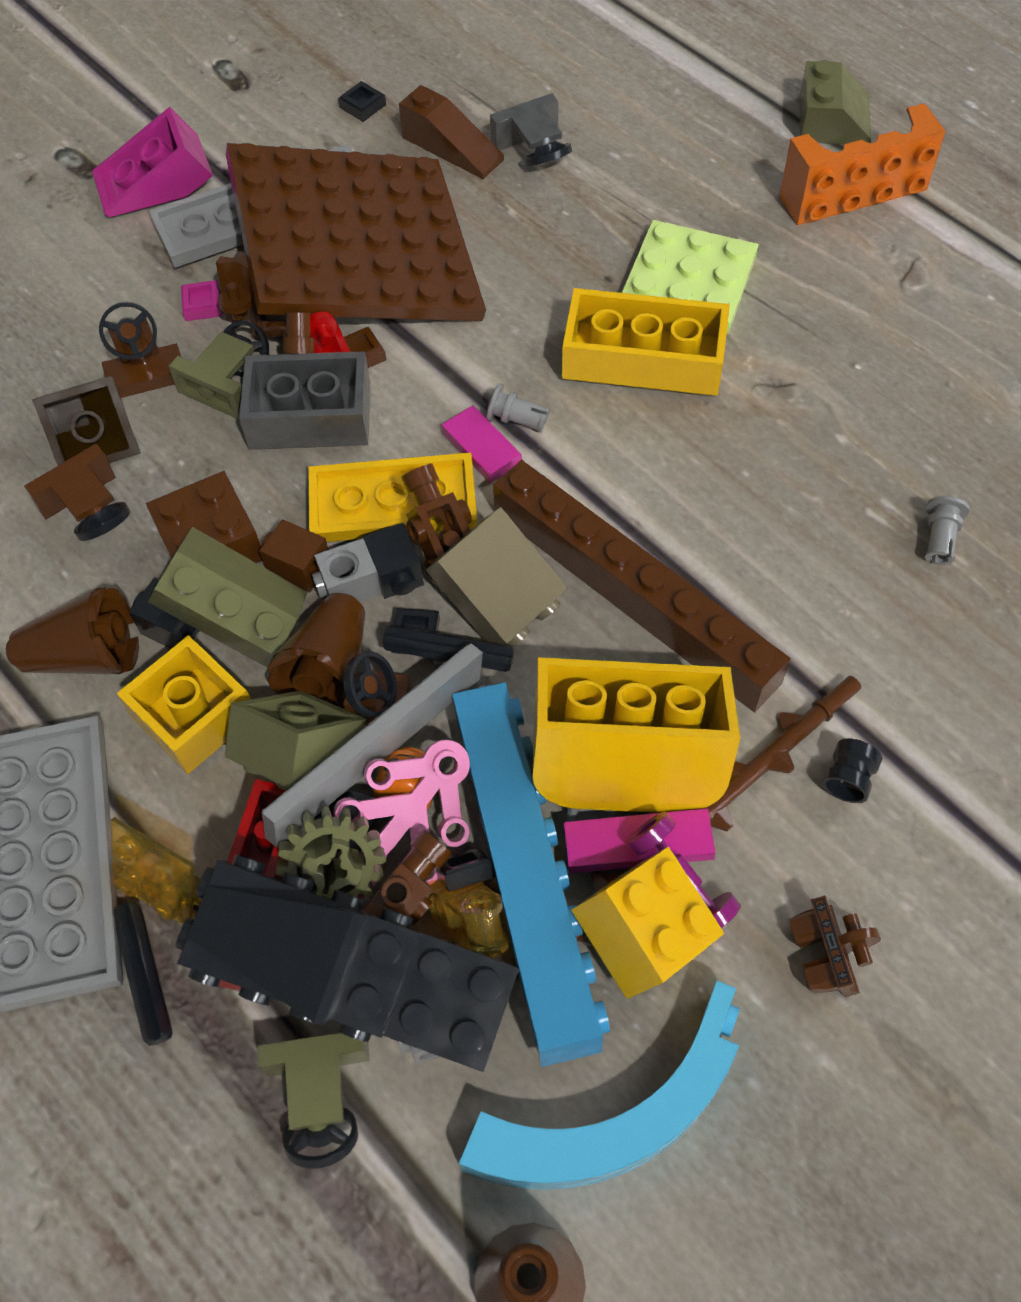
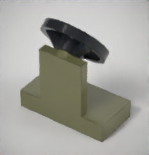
M236 321L227 326L223 332H220L194 363L177 356L169 365V369L178 393L239 420L242 384L231 378L234 374L243 376L244 371L238 370L244 364L245 356H251L255 349L262 348L261 355H269V341L263 329L248 321ZM242 326H250L257 331L261 341L252 342L247 337L237 335L234 330Z
M342 1033L257 1045L258 1067L268 1077L286 1074L288 1124L284 1129L282 1142L287 1158L297 1166L310 1169L327 1167L345 1158L356 1145L358 1127L353 1113L343 1107L340 1066L370 1061L369 1043L348 1037ZM345 1119L351 1125L350 1135L348 1136L336 1127L335 1124L344 1123ZM302 1129L290 1144L293 1133L296 1130ZM331 1142L341 1145L336 1150L320 1156H305L297 1153L307 1146L320 1148Z

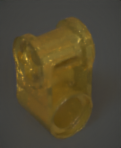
M482 881L450 892L443 888L429 894L428 899L432 901L429 908L437 928L457 945L492 958L501 955L509 948V936L502 929L499 914L503 909L502 897L484 885Z

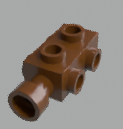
M432 463L418 467L401 476L407 492L413 493L418 504L417 507L406 514L408 518L407 530L412 541L421 547L426 559L424 562L425 569L470 531L468 524L472 522L470 509L464 500L457 501L453 492L444 496L441 495L436 483L439 481V477ZM430 520H434L438 524V533L435 532ZM426 571V574H427L429 580H430L434 585H436L437 583L433 580V578H432V577L428 574V572ZM437 584L440 593L443 592V590Z
M423 828L410 843L413 846L412 850L400 862L362 910L381 916L383 909L388 908L414 918L413 926L428 910L432 901L426 896L432 888L424 881L436 866L441 869L453 853ZM392 883L403 884L406 888L404 897L399 900L389 898L386 892L389 885Z

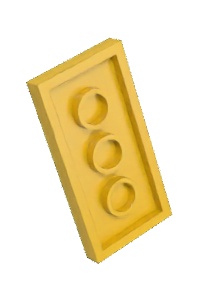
M470 452L308 466L309 531L325 537L327 542L362 539L365 535L400 523H404L407 530L408 518L406 514L417 507L418 504L413 493L407 492L401 476L430 463L433 464L439 477V481L436 483L441 495L444 496L453 492L457 501L462 499L468 505L472 515V522L468 524V527L473 529L478 524L472 454ZM430 520L435 532H438V524L434 520Z

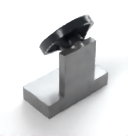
M553 93L490 114L491 142L499 150L523 142L530 149H536L534 153L523 158L525 166L546 163L572 152L571 143L563 144L556 141L562 138V132L558 128V100Z

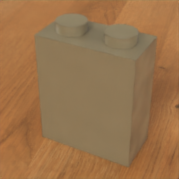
M501 507L485 517L425 569L486 642L507 644L511 647L516 646L529 635L531 631L527 625L536 617L543 620L560 606L557 598L568 589Z

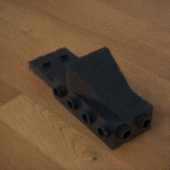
M238 854L235 855L233 862L218 860L214 869L206 868L196 891V897L202 899L195 919L189 917L186 919L176 941V948L182 950L177 964L191 969L188 975L190 979L213 987H219L221 980L240 986L238 995L249 1001L269 1005L271 998L284 1002L290 1006L289 1014L301 1020L325 1026L329 1020L341 1023L339 1032L348 1037L369 1042L371 1035L380 1038L385 1036L484 1072L519 967L420 932V930L411 927L414 918L384 908L381 916L362 910L364 900L338 890H334L332 898L312 892L315 882L285 872L283 879L279 880L265 875L263 870L266 864Z

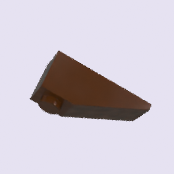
M420 85L399 103L403 139L481 179H484L504 161V154L447 97Z

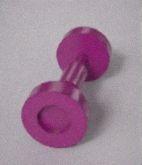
M666 811L661 812L638 828L628 839L627 843L637 855L645 853L654 846L661 851L668 847L663 839L674 829L676 823ZM681 854L675 855L720 927H724L739 912L741 904L731 892L723 893L711 900L700 886L703 882L702 879Z

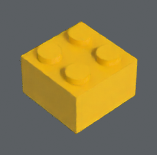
M189 635L116 693L131 718L187 775L227 742L231 703L251 700L247 690Z
M669 846L634 866L571 909L626 999L664 983L725 934Z

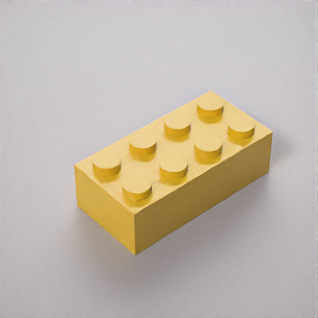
M574 288L562 346V379L718 396L724 362L730 304Z

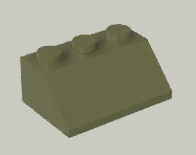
M192 527L155 587L148 603L267 667L272 657L286 642L299 617L308 592Z

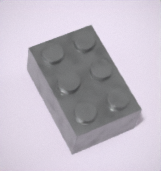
M365 351L245 356L239 420L248 448L272 449L368 445L371 383Z

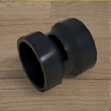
M852 738L841 739L838 741L832 756L835 762L834 766L827 769L822 786L830 795L842 801L850 803L866 802L872 789L870 777L878 772L883 759L882 754L877 748L864 741Z

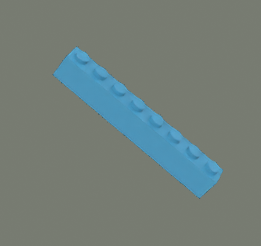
M506 682L454 693L452 696L462 745L468 753L470 760L469 774L490 860L492 861L495 873V881L515 963L519 967L518 975L540 1065L545 1067L602 1053V1034L610 1032L609 1021L603 1001L593 1002L589 984L596 983L594 966L589 951L584 953L579 951L576 936L583 935V930L571 911L576 905L567 907L563 891L570 889L568 873L564 860L555 862L551 847L558 845L556 830L552 817L543 819L540 805L546 804V799L535 788L533 777L531 776L529 764H533V748L530 737H521L518 726L524 725L519 698L510 699Z

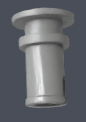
M499 383L489 399L487 420L492 422L494 417L498 416L501 417V422L508 423L510 420L542 432L550 407H543L517 398V393L512 391L509 395L503 393L504 384Z
M939 496L928 500L925 508L929 514L927 524L931 528L925 558L927 561L931 560L932 564L949 565L953 563L955 558L954 550L957 532L962 529L963 519L968 516L970 507L964 500L959 498Z

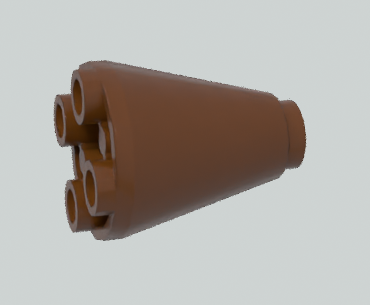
M537 1223L512 1225L493 1237L480 1255L474 1277L476 1302H583L586 1290L583 1263L572 1243L554 1228ZM527 1263L535 1265L540 1272V1281L532 1289L521 1287L517 1281L518 1269Z

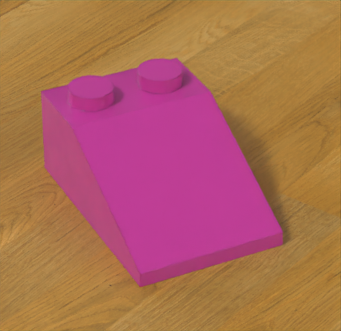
M168 107L92 170L104 213L109 218L187 197L195 189L204 186L207 180L213 176L198 134L171 107Z

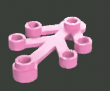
M445 739L432 743L426 749L423 757L391 762L379 758L373 759L365 766L364 778L376 790L389 788L394 780L422 778L410 793L358 801L352 797L342 798L334 806V817H339L342 809L348 805H354L358 810L357 816L351 820L352 822H355L363 815L367 820L392 816L379 832L381 844L378 847L384 848L385 856L387 857L408 828L410 843L422 828L429 833L426 805L439 790L443 820L438 826L439 837L451 847L461 846L467 841L470 833L467 823L461 819L458 784L465 779L469 771L470 760L468 753L459 743ZM451 756L454 759L452 770L446 773L439 770L441 759ZM378 766H385L388 771L386 779L382 782H374L371 779L373 769ZM453 823L460 824V834L453 839L447 838V828ZM435 868L424 881L427 885L433 884L438 879ZM371 881V883L373 884V889H374V886H375V883H376V882H375V881ZM360 894L357 897L362 899L366 896Z

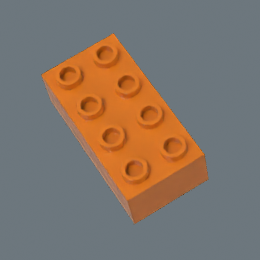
M923 103L906 109L912 124L910 133L888 132L878 135L877 141L873 143L858 140L844 144L843 150L840 152H833L823 148L809 134L790 138L779 198L796 225L817 221L927 190L946 132L927 105Z

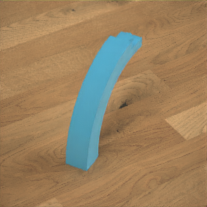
M718 980L716 981L695 1040L681 1065L665 1084L636 1107L617 1117L597 1124L566 1129L527 1127L507 1122L481 1111L459 1161L461 1171L488 1182L515 1188L537 1190L570 1189L600 1183L623 1175L652 1160L675 1143L696 1122L710 1104L729 1072L740 1045L721 1038L720 1034L730 1038L740 1008L731 1004L736 988Z

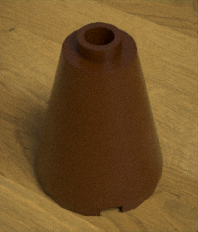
M106 587L96 588L12 631L9 641L6 643V655L9 662L23 673L122 674L134 669L138 660L139 640L138 637L130 638L128 624H132L134 621L129 614L130 607L126 599L117 589H106Z
M340 593L331 594L326 597L272 657L267 671L270 670L271 674L268 682L277 695L301 690L345 709L344 671L349 660L361 653L366 615L364 607L355 597Z

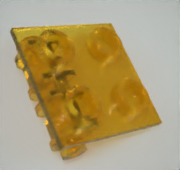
M113 817L111 819L112 873L116 887L123 894L129 897L135 896L152 906L165 919L175 920L182 925L188 917L192 919L193 906L195 904L200 906L202 899L196 897V891L201 878L194 875V863Z

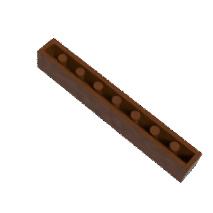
M520 460L493 484L494 511L501 507L529 541L691 665L730 667L734 696L755 713L782 685L791 659L789 656L525 461Z

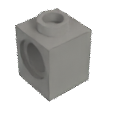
M363 538L314 555L319 572L313 573L312 578L320 598L340 593L349 594L359 602L382 595L378 573ZM343 575H349L348 577H345V578H339L340 576H343Z

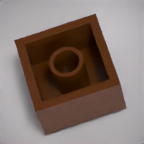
M225 471L145 503L171 559L190 529L194 527L255 563L263 561L259 552L261 545L256 531Z

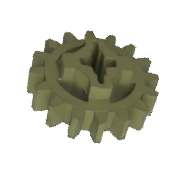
M325 806L322 809V818L317 820L310 813H303L304 827L301 829L289 824L287 827V837L290 841H279L277 845L278 856L281 858L276 860V875L284 876L285 872L303 877L298 867H301L302 873L311 875L313 882H315L312 892L332 898L334 890L355 897L362 894L372 898L375 895L371 881H383L384 874L380 864L386 862L384 848L378 847L381 844L378 830L367 832L369 825L364 815L355 822H352L349 808L344 807L339 817H332L329 807ZM350 839L360 846L364 856L359 855V850L350 848ZM338 850L339 858H334ZM323 865H327L325 872L323 870Z

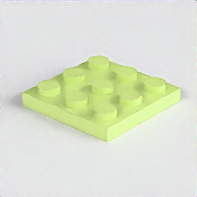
M652 220L622 293L730 304L727 333L729 334L755 262L759 244Z

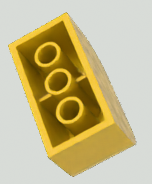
M538 657L533 720V783L537 791L545 799L559 806L573 809L661 813L664 811L675 812L704 809L717 802L725 794L741 739L730 667Z

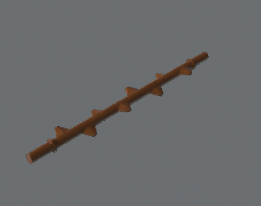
M849 675L821 700H815L812 703V708L804 715L782 712L778 716L783 733L747 764L735 761L725 794L717 802L704 808H708L711 827L728 832L733 827L728 805L768 770L788 774L794 770V764L789 752L824 721H830L833 718V713L861 690V684L855 677ZM626 868L619 875L605 870L593 871L591 877L595 893L631 868ZM584 930L583 935L576 936L578 942L593 946ZM517 974L515 980L521 985L519 975Z

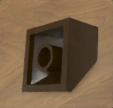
M113 376L32 399L57 465L62 464L94 444H97L104 452L109 463L141 453Z

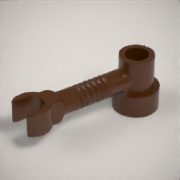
M286 312V321H252V323L263 329L267 337H282L283 353H315V338H311L310 313ZM252 328V337H260L257 331Z

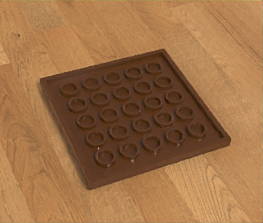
M227 143L226 160L258 314L286 315V312L310 313L312 315L316 312L324 311L329 312L334 317L483 321L486 307L438 159L404 157L393 154H365L357 151L339 152L327 151L325 149L291 148L288 146H262L251 143Z

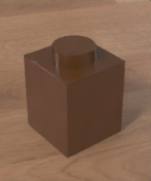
M282 519L275 530L269 532L264 537L259 552L267 570L310 593L315 587L312 574L319 572L314 555L329 549L325 537Z

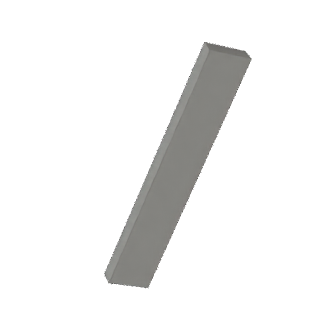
M473 644L465 646L262 810L265 838L276 848L279 841H287V827L289 824L295 825L300 829L304 827L303 813L308 812L313 818L322 812L323 807L329 806L364 777V769L368 762L373 759H385L448 707L453 702L452 694L467 691L480 680L483 652Z

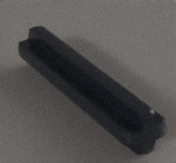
M388 625L383 635V647L387 651L448 661L465 646L473 644L483 652L481 668L507 672L510 671L513 664L514 648L508 645L396 625Z
M134 901L126 902L114 908L116 932L142 1039L148 1046L158 1045L171 1039L173 1032L141 907Z

